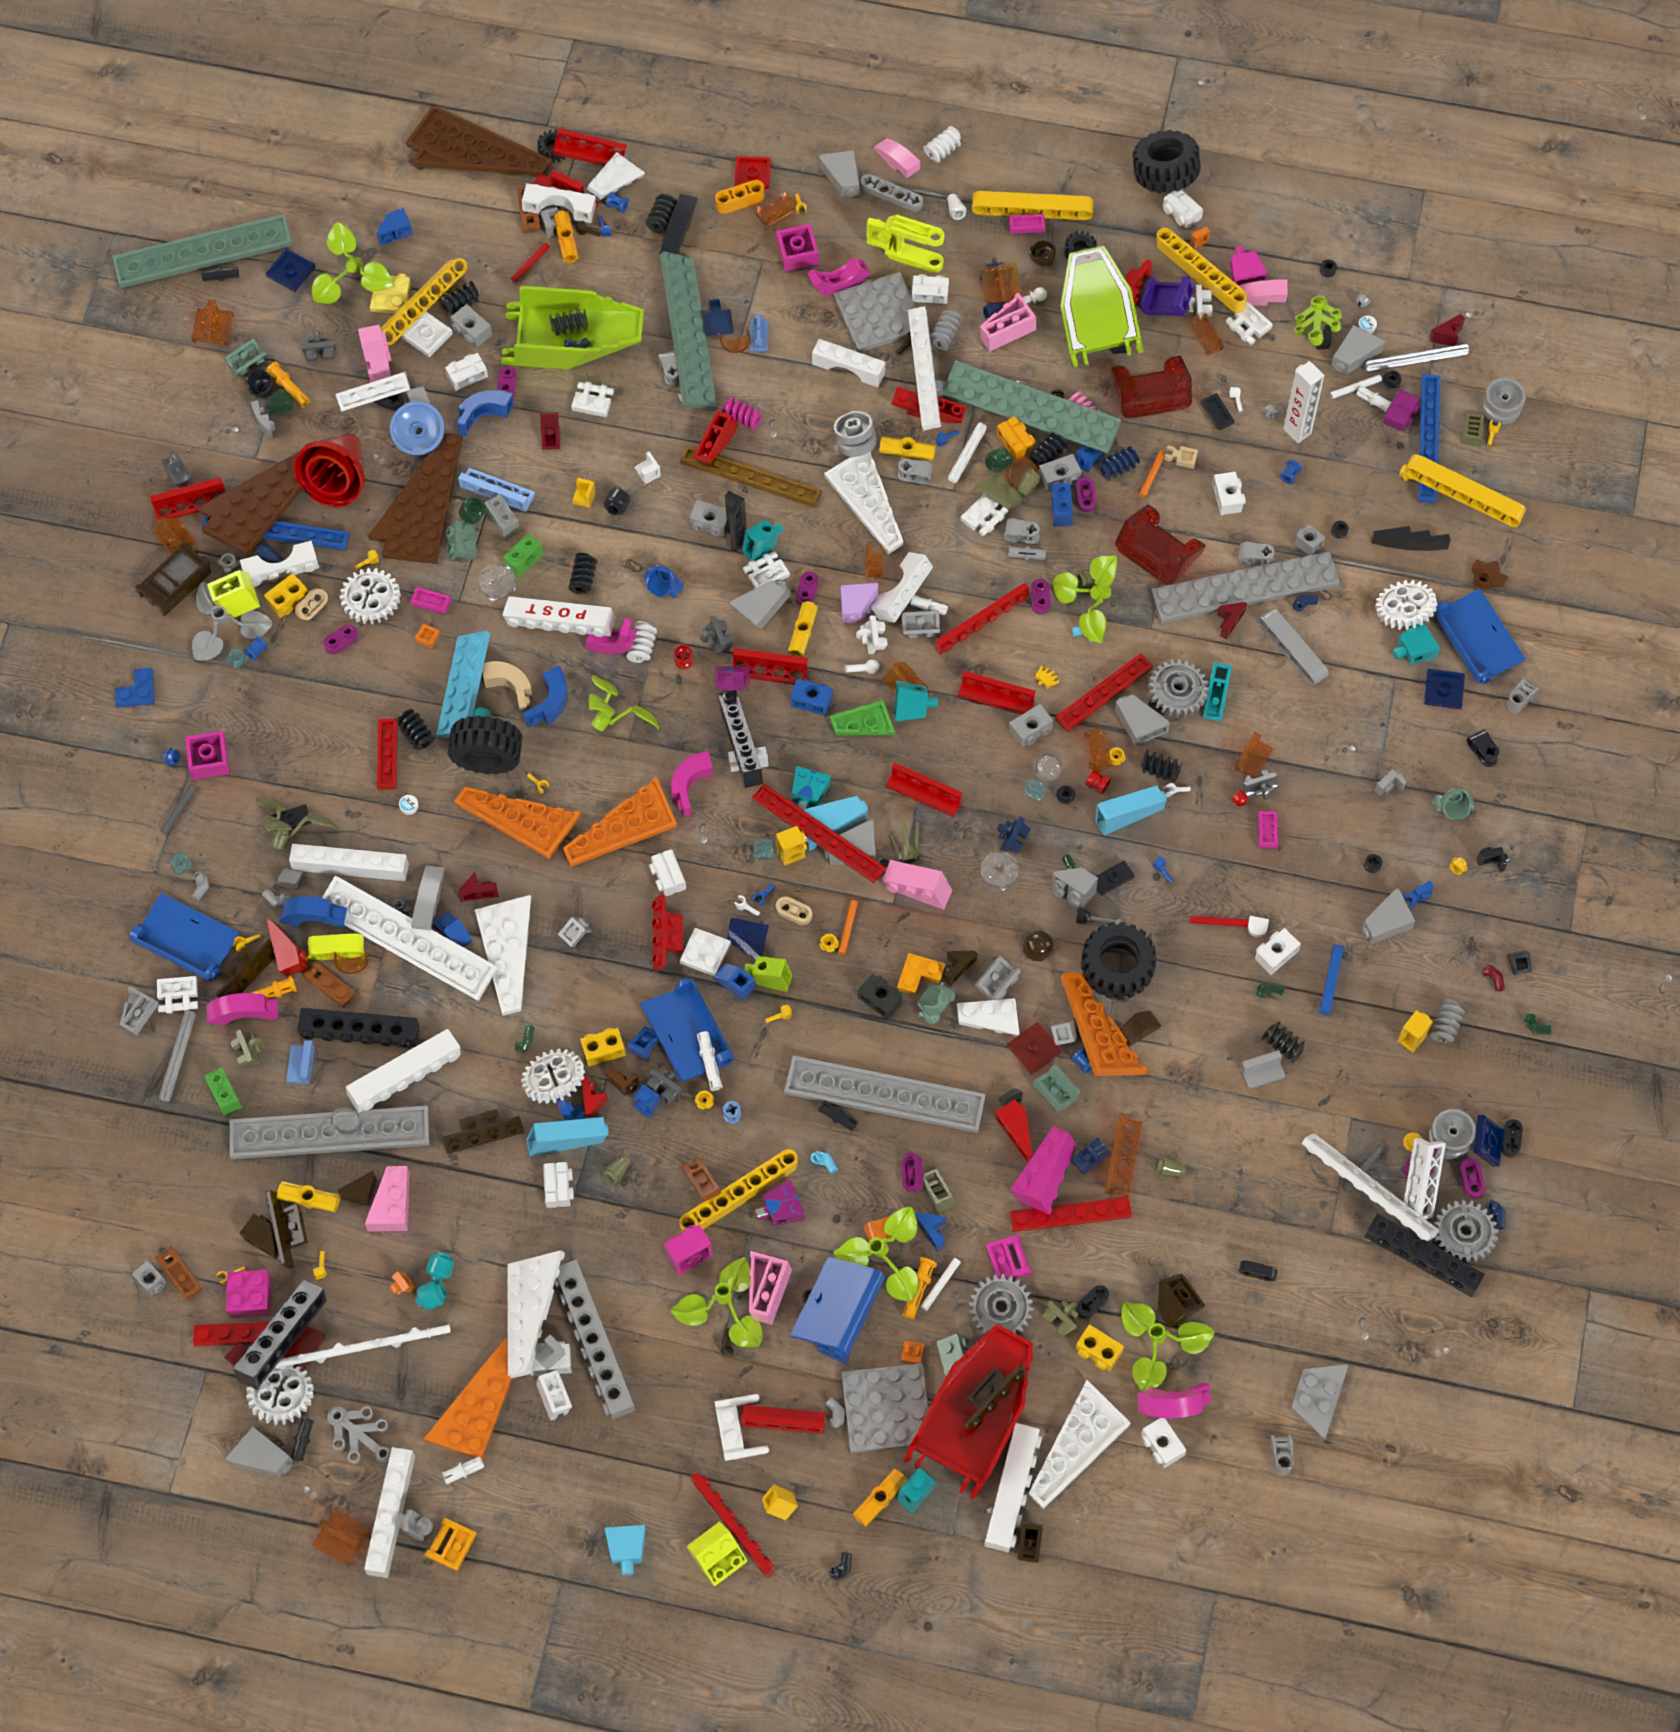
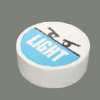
M1363 316L1359 320L1358 328L1371 334L1376 329L1377 321L1372 316Z
M405 795L399 801L400 810L406 815L414 814L418 810V801L412 795Z

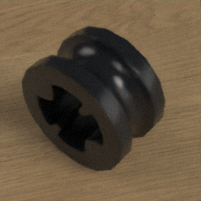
M1326 259L1321 263L1320 273L1322 276H1334L1337 268L1335 261Z
M1336 521L1332 526L1331 534L1338 539L1344 538L1349 530L1347 523ZM1337 527H1341L1340 529L1343 528V532H1337Z
M1376 854L1368 855L1364 862L1365 870L1370 873L1378 872L1383 864L1381 857ZM1371 860H1374V861H1375V864H1376L1375 867H1373L1372 864L1370 863Z

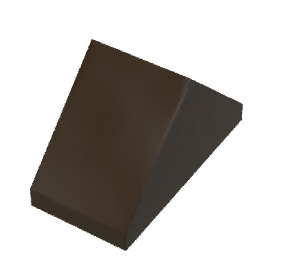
M1151 1011L1135 1013L1120 1028V1031L1127 1039L1126 1044L1130 1047L1159 1029L1161 1025Z
M371 1171L338 1189V1194L341 1200L369 1206L377 1179L374 1172Z
M1022 1522L1018 1560L1038 1563L1043 1531L1042 1524Z

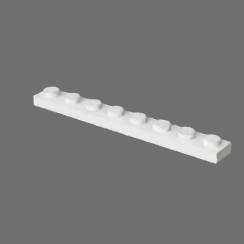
M925 306L908 310L922 428L923 430L941 427L927 311Z
M1315 1133L1304 1138L1302 1144L1307 1147L1310 1153L1316 1154L1322 1159L1324 1164L1331 1166L1341 1177L1352 1182L1356 1189L1366 1193L1373 1202L1379 1203L1384 1207L1387 1213L1397 1217L1404 1226L1416 1232L1419 1238L1429 1241L1436 1237L1440 1231L1323 1139Z

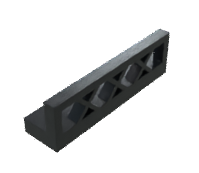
M728 490L725 495L727 532L731 537V550L737 552L744 541L745 531L747 530L745 498Z

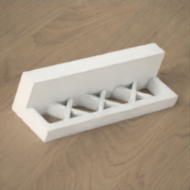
M402 372L337 393L336 397L341 411L410 390L406 372Z
M1415 1138L1404 1203L1424 1219H1430L1434 1215L1446 1143L1443 1141L1428 1142L1422 1138ZM1434 1148H1438L1436 1155L1433 1157ZM1434 1166V1172L1429 1176L1430 1170ZM1431 1185V1190L1426 1195L1427 1189ZM1428 1204L1427 1213H1423L1424 1207Z

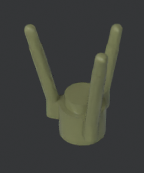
M902 820L905 846L902 847V850L900 851L893 835H890L889 838L896 850L898 860L906 864H912L919 858V822H916L913 848L909 844L905 820Z

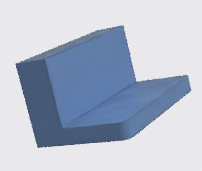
M304 1040V1046H291L286 1078L287 1083L310 1084L315 1051L312 1041Z

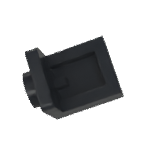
M1502 847L1484 848L1477 857L1479 866L1497 862L1500 872L1505 871L1509 863L1508 856L1503 852Z

